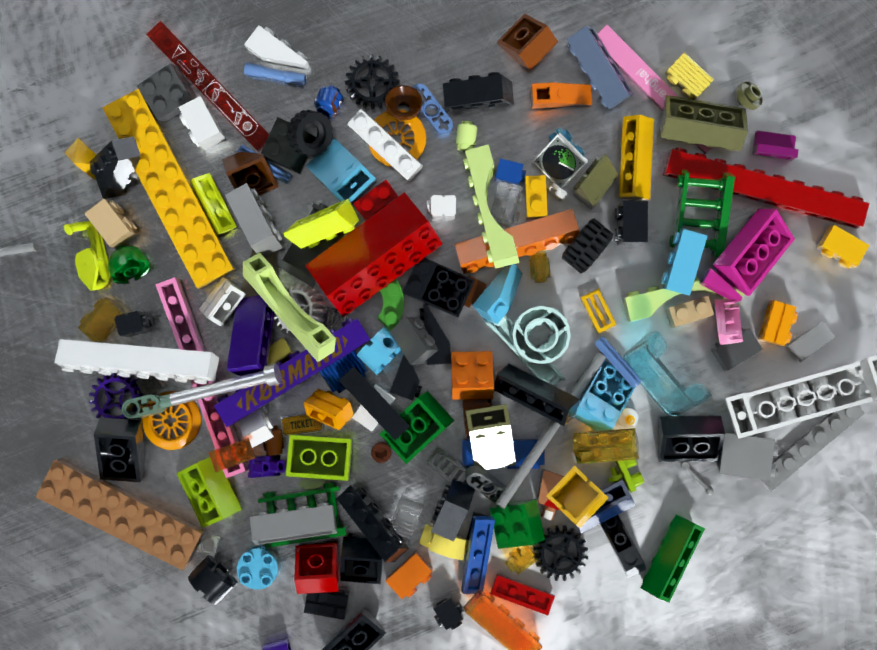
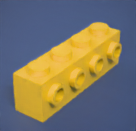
M643 115L623 116L619 198L633 201L650 200L654 132L653 118Z

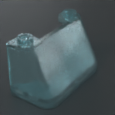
M658 331L649 332L624 354L623 359L641 378L640 384L667 415L678 416L711 397V393L701 384H692L685 388L678 382L659 359L667 348L665 339Z

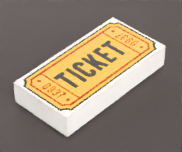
M306 413L280 417L283 437L324 431L323 423L307 416Z

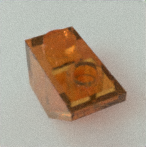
M249 438L208 452L215 472L256 458Z

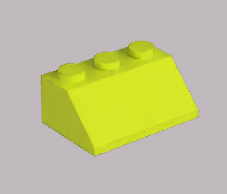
M346 199L297 220L283 234L301 249L306 246L313 248L320 244V240L326 239V241L337 237L339 232L343 231L345 234L354 230V225L359 219L349 199Z

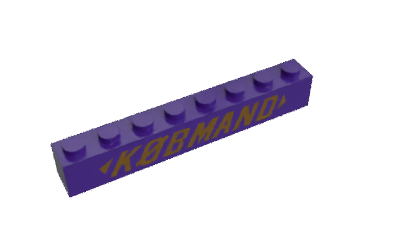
M350 318L341 324L343 326L337 331L335 329L330 330L331 334L336 338L335 351L319 362L314 359L307 349L301 353L297 350L288 356L290 360L283 364L281 361L277 362L276 364L281 372V384L269 386L267 383L235 390L236 393L231 396L225 394L216 400L218 403L214 407L226 427H230L369 342L370 338L359 320L355 319L353 321Z

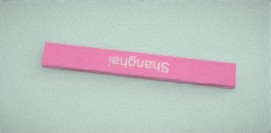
M608 25L597 34L615 64L662 111L666 95L679 97ZM695 144L704 154L712 148Z

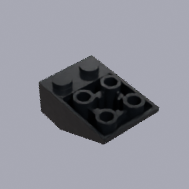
M423 258L414 265L403 293L459 318L475 280L432 260Z

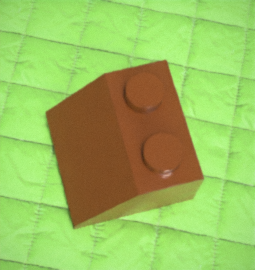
M524 13L497 43L518 64L531 71L558 43V40L546 24Z

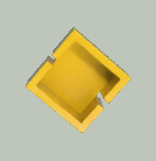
M575 465L546 495L579 528L609 498Z

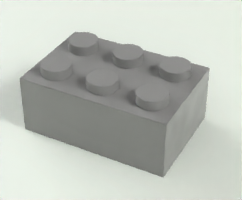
M246 183L225 194L250 246L257 254L261 253L263 257H266L283 248L280 243L282 237L278 229L275 228L274 221L264 207L265 203L255 188L251 189Z

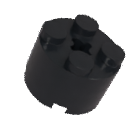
M207 555L188 576L192 587L197 592L201 590L205 594L203 598L214 605L218 604L238 584V581L228 573L229 567L222 561L218 563L211 555Z

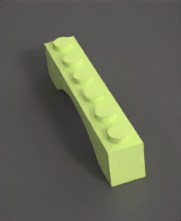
M489 144L466 150L467 158L463 159L466 171L470 170L471 172L468 181L470 189L475 188L476 194L472 195L475 207L479 206L481 213H477L479 224L485 227L482 236L484 244L489 243L490 250L486 251L489 263L494 262L495 269L519 263L513 236L497 224L488 207V188L495 172Z
M261 253L243 262V277L317 362L335 351L336 338L322 323L311 318L296 304L282 285L271 264Z
M695 277L691 292H707L727 299L700 285L701 280ZM659 286L647 288V293L639 294V290L627 293V297L622 299L627 321L631 322L651 317L664 302L681 293L667 289L659 290ZM731 286V287H732L734 290H736L741 296H744V295H745L744 293L740 292L739 290H737L736 288H734L733 286Z

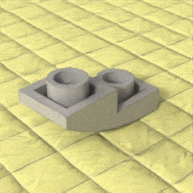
M822 321L790 344L788 348L801 363L833 340L835 336Z

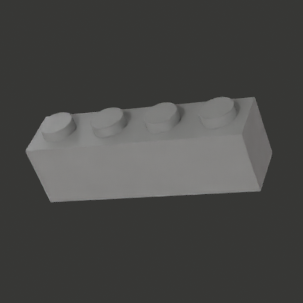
M329 503L317 504L315 508L300 506L294 511L279 509L273 514L259 512L255 516L250 517L252 542L255 545L337 533L335 509Z

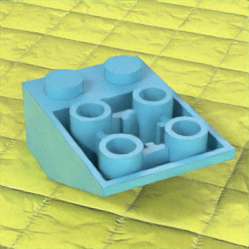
M335 138L323 154L317 155L306 165L340 202L349 199L351 205L377 182L376 178Z
M604 360L579 398L580 402L574 418L605 437L615 427L635 388L625 380L612 364Z

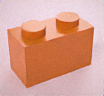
M415 551L386 577L385 581L401 599L405 596L409 598L417 591L415 587L421 582L425 584L432 577L430 573H432L433 568Z

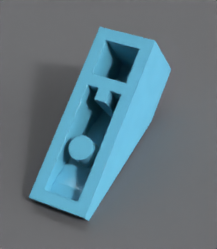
M516 264L505 266L472 305L482 318L498 324L510 310L523 274Z

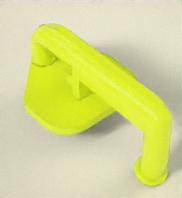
M90 221L65 224L64 230L68 235H72L73 232L87 230L91 248H86L75 256L78 277L90 291L105 288L108 285L110 273L107 267L108 258L103 237Z

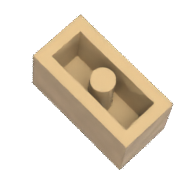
M709 296L665 308L671 328L714 315Z

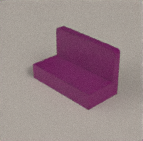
M756 131L752 155L794 160L798 157L799 150L795 149L796 136Z

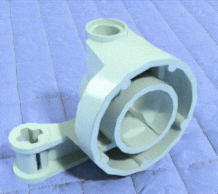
M546 306L532 307L523 312L515 323L511 321L507 314L498 324L483 319L490 329L507 344L515 356L537 378L553 386H556L561 380H565V377L550 363L563 355L568 348L571 337L567 319L556 308ZM544 323L552 334L548 335L545 343L537 345L538 347L535 348L527 337L530 336L533 328L540 327Z

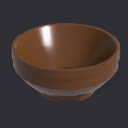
M407 85L396 86L386 95V109L395 119L410 120L420 113L422 97L413 87ZM406 105L409 107V111L402 113L398 110V107Z

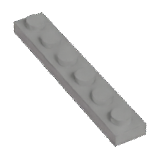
M858 405L830 413L772 462V464L776 465L775 477L771 476L770 481H761L770 491H773L863 416L865 412Z

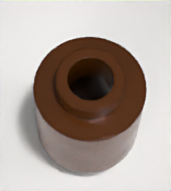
M275 425L271 429L274 437L263 442L266 456L283 454L282 429H278V426Z

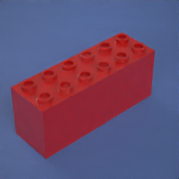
M404 192L305 266L326 297L339 313L345 317L412 266L419 263L431 252L435 251L443 243L429 221Z

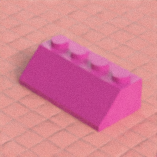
M758 209L714 262L713 266L728 284L745 295L750 296L795 238L777 209Z

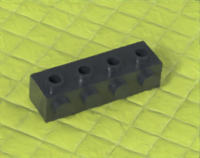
M511 364L505 366L496 376L494 391L562 426H565L576 415L580 402L579 398Z
M350 485L336 498L384 562H396L409 549L404 538L395 531L390 520L381 513L379 506L371 500L365 488Z

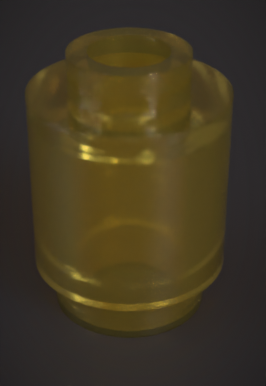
M547 253L531 255L529 260L531 279L535 280V283L547 282V278L551 277Z

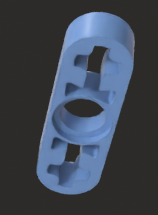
M414 85L413 88L416 90H424L423 96L426 100L429 97L431 99L422 106L421 112L438 134L443 136L450 134L453 129L451 118L425 85ZM430 104L435 105L438 109L434 115H429L426 112V107ZM441 113L443 114V116H440V119L444 123H449L447 125L448 130H445L444 128L440 130V122L438 120L433 122V120L438 118Z

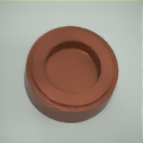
M384 442L375 444L371 450L372 458L378 463L388 461L392 454L390 446Z

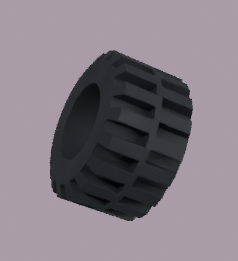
M595 218L589 220L580 231V234L563 252L562 259L579 273L587 271L613 238V233Z

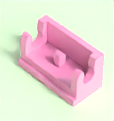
M715 299L720 345L743 342L739 305L729 299Z

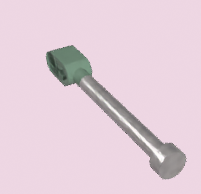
M274 363L264 366L263 371L163 396L145 395L129 399L123 403L122 413L127 418H143L162 413L167 407L264 383H267L269 386L281 384V372L278 365ZM156 402V405H153V407L147 406V404H153ZM134 404H136L137 406V412L135 414L132 410Z

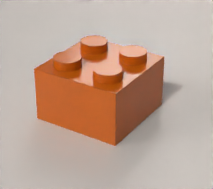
M492 351L451 352L452 400L493 399Z

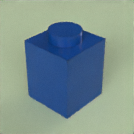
M500 158L494 181L518 187L519 182H523L526 170H522L524 164Z

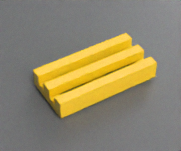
M599 288L580 297L597 334L617 325ZM595 294L609 319L610 324L608 325L593 297ZM587 298L590 299V301H591V303H592V305H593V307H594V309H595V311H596V313H597V315H598V317H599V319H600V321H601V324H602V326H603L602 328H600V326H599V324H598V322H597V320H596V318H595V316H594V314H593V312H592V310H591V308H590V306H589V304H588V302H587V300H586Z

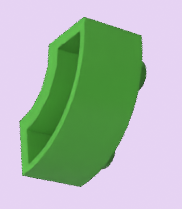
M397 279L380 290L384 304L382 312L377 318L389 331L401 322L405 307L404 294Z

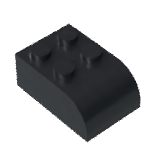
M100 417L94 431L100 480L141 482L145 465L141 420Z

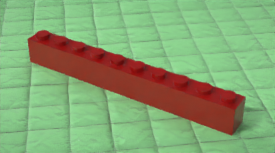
M676 147L668 153L663 176L677 179L678 175L682 174V169L689 172V178L719 180V178H722L723 173H732L735 176L733 195L855 229L864 226L870 203L864 202V199L861 197L851 196L849 198L839 191H824L825 188L821 186H805L803 181H787L781 175L774 174L769 176L763 170L754 169L751 171L741 164H734V166L726 164L727 161L723 159H707V156L704 154H689L683 148Z

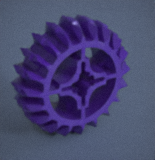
M111 373V377L103 375L104 380L98 378L97 383L99 386L92 385L96 392L89 393V396L94 397V400H90L89 404H95L91 411H98L96 418L99 419L104 416L103 418L130 419L123 414L118 416L108 411L114 407L122 410V405L127 401V395L130 392L132 399L145 396V393H139L143 386H135L138 383V379L131 381V374L130 377L117 376V373ZM113 382H121L126 386L117 391L109 385ZM103 392L107 396V402L104 405L102 400ZM114 395H120V397L118 398L120 402L114 403V400L116 399ZM134 404L132 409L134 414L137 412L136 404Z

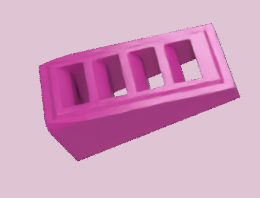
M709 268L706 270L700 285L734 303L742 300L743 297L713 269Z

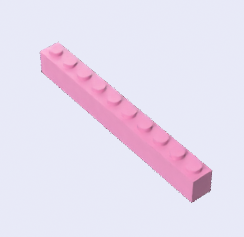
M174 277L155 284L178 348L180 350L206 352L180 279ZM190 380L193 388L207 385L195 383L194 380ZM222 394L199 399L198 403L225 477L228 478L245 472L249 468L234 426L226 427L214 407L218 403L216 400L222 396Z

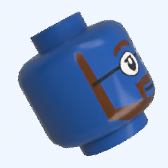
M332 85L322 87L314 101L316 111L327 117L337 115L344 98L337 87Z

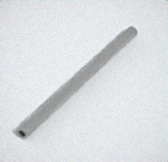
M599 352L596 354L570 392L571 395L577 398L581 396L606 359L603 354ZM551 420L496 501L497 505L502 508L506 507L561 426L560 424Z

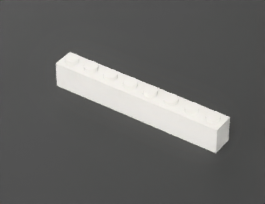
M60 339L54 363L61 366V370L67 372H74V369L87 374L98 371V373L108 376L111 373H117V375L122 377H130L131 374L142 379H149V376H153L163 381H168V378H175L178 382L194 380L195 383L207 384V381L215 382L219 357L212 352Z

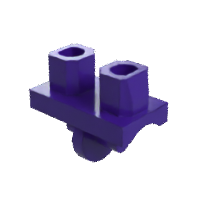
M280 455L248 457V478L280 476V473L285 471V461L280 460Z

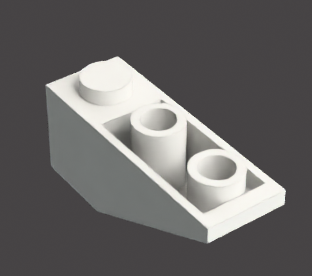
M258 25L244 44L247 50L264 62L308 69L309 67L306 61L308 58L300 51L295 53L290 49L292 46L284 39L279 41L274 37L275 33L268 27L263 29Z

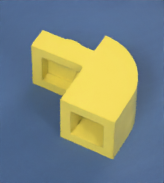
M425 524L419 544L437 554L458 560L464 559L469 540L457 535L453 542L432 533L433 526Z

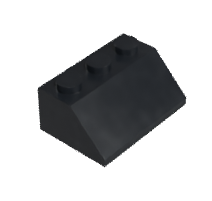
M660 417L658 425L659 462L720 461L725 438L722 417Z
M364 609L322 650H369L386 632L378 620Z

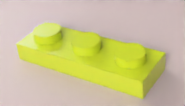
M210 173L193 178L190 183L216 234L220 235L235 229L237 226Z

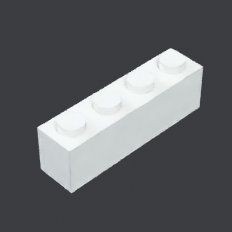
M360 109L348 122L347 125L408 181H411L422 169L423 165L364 110Z

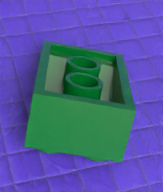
M427 390L400 414L410 427L399 438L394 440L385 430L379 435L407 464L451 425L454 419Z

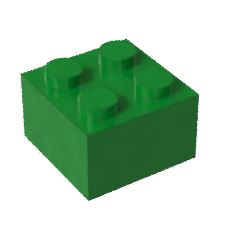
M537 499L509 502L505 508L499 505L490 508L491 516L495 519L494 532L498 549L535 545L545 540Z

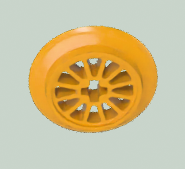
M398 109L402 113L408 112L406 110ZM385 111L374 119L383 129L388 126L391 136L394 134L398 136L400 134L402 142L399 144L411 148L408 152L414 158L418 159L421 156L426 145V132L417 116L410 120H398L393 118L388 111ZM398 122L404 123L400 130H398ZM390 123H396V130L392 129ZM406 126H409L411 128L403 133V130ZM411 132L414 133V137H405ZM414 140V144H413V145H410V144H408L407 142H405V141ZM368 144L372 155L380 163L393 167Z
M166 391V392H162V393H160V394H158V395L163 396V395L175 393V392H177V391ZM194 401L179 404L175 412L174 406L170 407V412L166 408L165 414L159 413L163 418H155V415L142 418L143 429L148 439L154 445L167 450L181 449L190 444L196 438L201 426L200 411ZM156 402L153 404H147V406L153 407V405H156ZM183 408L185 413L178 416L179 411ZM169 415H171L172 418H176V422H173V426H171L170 423H166V419H169ZM187 415V421L180 420V417ZM154 421H162V424L155 426ZM179 423H187L186 429ZM164 426L162 431L159 433L157 431V428ZM177 427L183 431L181 435H179ZM168 428V437H164L163 434ZM172 429L176 435V438H171Z

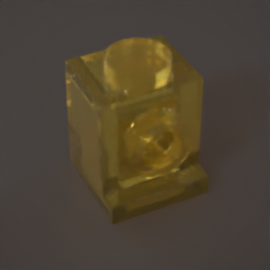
M523 546L521 549L519 547L513 549L509 553L510 557L507 558L508 560L505 561V564L511 572L515 570L519 575L538 561L529 546Z

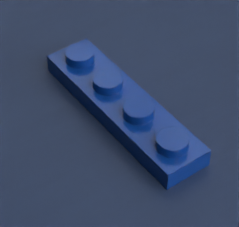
M473 516L461 587L463 594H483L495 524L493 516Z

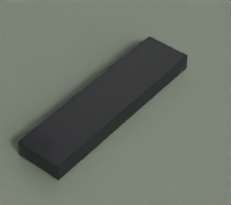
M354 366L339 379L340 383L394 440L399 438L410 427Z

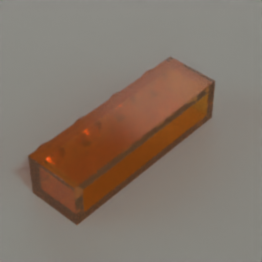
M479 589L464 605L465 613L508 650H541L543 647L539 641L541 639L540 636L533 630L530 632L524 628L526 626L525 623L518 617L515 619L509 615L511 613L510 610L503 604L500 606L494 602L495 597L488 591L484 593Z

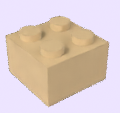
M102 199L84 213L110 247L118 248L125 246L138 236V233L135 231L138 229L131 219L128 220L124 217V209L113 200Z

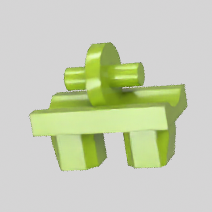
M634 455L615 456L614 460L620 473L617 472L616 467L610 468L612 476L608 478L609 483L614 481L617 483L623 479L630 493L636 491V487L643 484L644 479L640 472L632 475L629 474L628 468L637 465Z

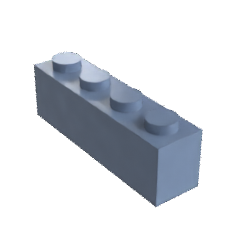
M585 26L567 39L570 52L579 59V67L584 73L587 72L590 77V85L593 89L598 90L601 95L599 97L600 101L605 107L609 109L615 108L634 95L593 26Z

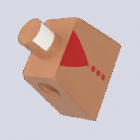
M542 469L537 502L545 505L541 517L553 520L556 510H561L546 495L564 476L546 469Z

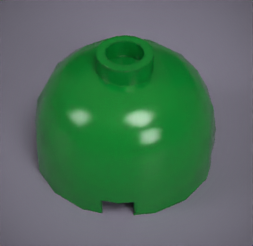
M120 246L109 257L107 267L113 282L127 284L129 279L134 278L136 281L145 276L150 270V262L144 251L138 247Z

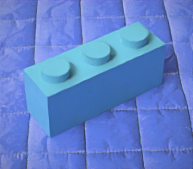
M680 229L679 232L675 233L673 244H675L674 251L669 253L667 259L669 268L667 272H664L661 284H664V289L690 296L707 235L686 229Z

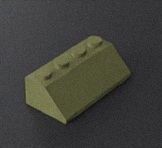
M666 95L660 126L661 138L670 141H683L688 144H701L707 147L725 148L729 151H742L748 133L746 108Z

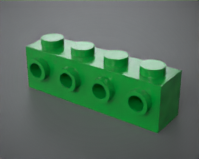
M676 514L670 523L666 536L661 541V546L653 558L651 567L644 576L640 588L660 600L670 602L705 528Z

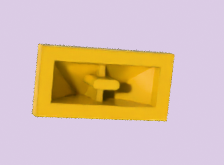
M77 138L64 153L76 166L95 180V175L90 170V161L97 154Z

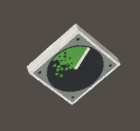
M559 133L532 162L555 185L563 188L589 161Z

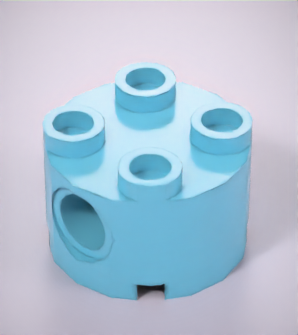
M383 327L358 352L357 356L378 375L397 356L401 349L390 331Z
M265 545L251 547L240 557L237 564V575L240 583L255 590L270 586L279 575L281 568L280 558L271 547L265 548Z

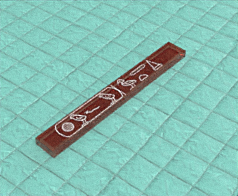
M161 21L158 22L146 35L179 67L181 72L240 134L259 151L265 145L269 133Z

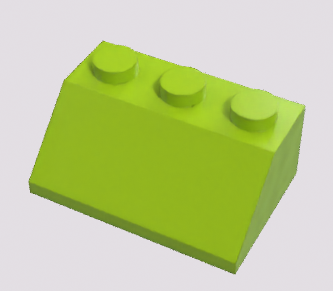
M216 454L176 473L202 528L242 510L239 500L231 488L229 479L225 477Z

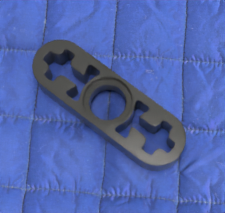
M471 466L465 471L466 482L496 504V501L507 486L480 466ZM485 484H493L491 487H483Z

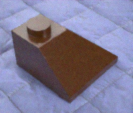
M240 151L222 159L226 174L234 189L247 183L251 189L255 188L258 195H261L279 187L263 154Z

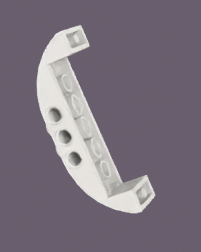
M877 355L849 365L725 398L737 439L877 400Z

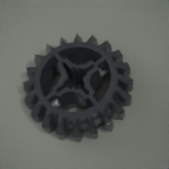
M371 54L368 61L365 56H362V63L359 60H355L357 67L350 65L349 69L353 73H346V77L350 79L345 81V85L350 86L346 91L347 93H352L350 96L351 100L357 98V106L364 102L363 109H366L368 104H371V110H375V104H378L379 108L382 109L381 102H385L387 93L396 87L394 85L400 84V80L394 79L398 76V72H392L395 66L393 64L388 66V59L382 63L381 56L374 60V56ZM369 68L368 74L365 77L357 79L363 70ZM375 68L384 71L389 79L377 76ZM372 74L373 78L375 79V82H377V84L375 83V86H373V91L370 86V83H368V81L370 82V79H372ZM388 85L386 91L376 97L377 90ZM356 86L368 89L370 97L362 95Z
M555 525V532H552L551 528L548 527L547 531L549 534L546 536L544 533L545 540L538 543L540 547H533L534 551L539 552L534 554L533 558L540 559L535 564L537 567L543 565L540 569L542 574L548 570L547 578H551L554 574L555 581H558L559 575H562L563 581H566V574H569L573 579L574 574L572 572L575 570L580 574L581 571L578 566H586L581 561V559H588L587 555L582 554L587 552L588 548L581 547L586 541L585 539L578 541L581 534L578 532L573 536L575 529L570 528L567 532L566 525H563L562 531L559 530L558 525ZM565 537L558 545L549 543L554 538ZM571 540L577 548L576 557L568 552ZM562 548H565L563 551L567 556L560 555L557 558L558 554L555 552V550L561 551ZM545 549L553 553L551 565H548L545 561ZM563 561H568L570 563L572 562V564L566 568L557 569V566H559Z

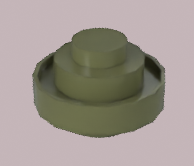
M744 81L737 86V102L739 105L750 110H755L762 105V93L757 85L750 81Z

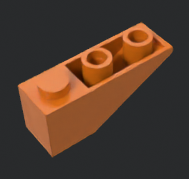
M552 82L535 83L530 88L532 109L592 105L591 85Z

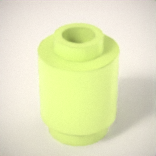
M462 121V124L457 125L455 143L457 150L466 151L476 146L477 126L474 125V122Z

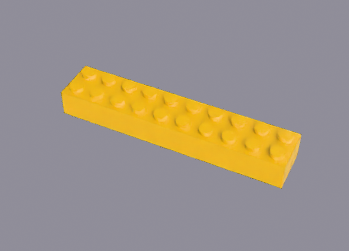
M139 89L102 107L118 139L134 136L141 155L135 171L195 286L198 289H203L222 277L237 271L219 235L216 234L159 121Z

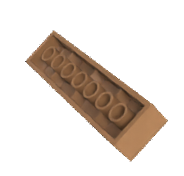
M62 458L53 461L36 495V498L181 570H185L188 567L206 531L106 480H100V477Z

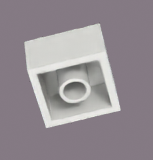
M201 96L178 107L181 111L179 117L184 126L186 125L191 130L188 134L197 147L201 146L204 150H207L226 140L209 105Z

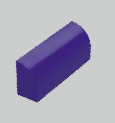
M260 295L243 298L235 308L227 370L235 375L243 376L263 371L264 366L268 364L274 311Z

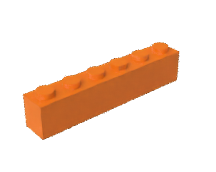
M573 209L503 229L513 236L518 258L525 255L531 256L545 249L551 250L565 243L571 244L580 234ZM483 236L454 244L463 274L474 273L478 269L485 267H494V262L489 263L486 251L490 250L489 243L484 244Z

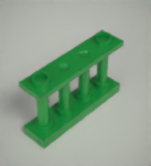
M682 169V174L678 175L677 187H680L674 235L682 229V226L712 228L715 231L714 238L706 240L704 248H710L715 257H719L725 250L735 176L732 173H723L722 178H719V180L689 178V172ZM688 186L718 188L720 190V198L716 200L686 198ZM685 206L715 208L718 211L717 219L684 218ZM671 235V236H670V241H669V247H672V250L674 251V247H675V244H673L674 235Z
M329 482L324 483L322 488L277 495H275V491L262 493L263 497L258 498V503L266 502L268 514L276 513L274 505L276 500L286 499L288 511L296 510L295 497L306 496L308 507L315 508L314 494L326 493L329 505H333L335 509L337 525L336 534L264 544L265 548L346 536L348 533L347 525H342L339 522L334 492L340 491L341 485Z

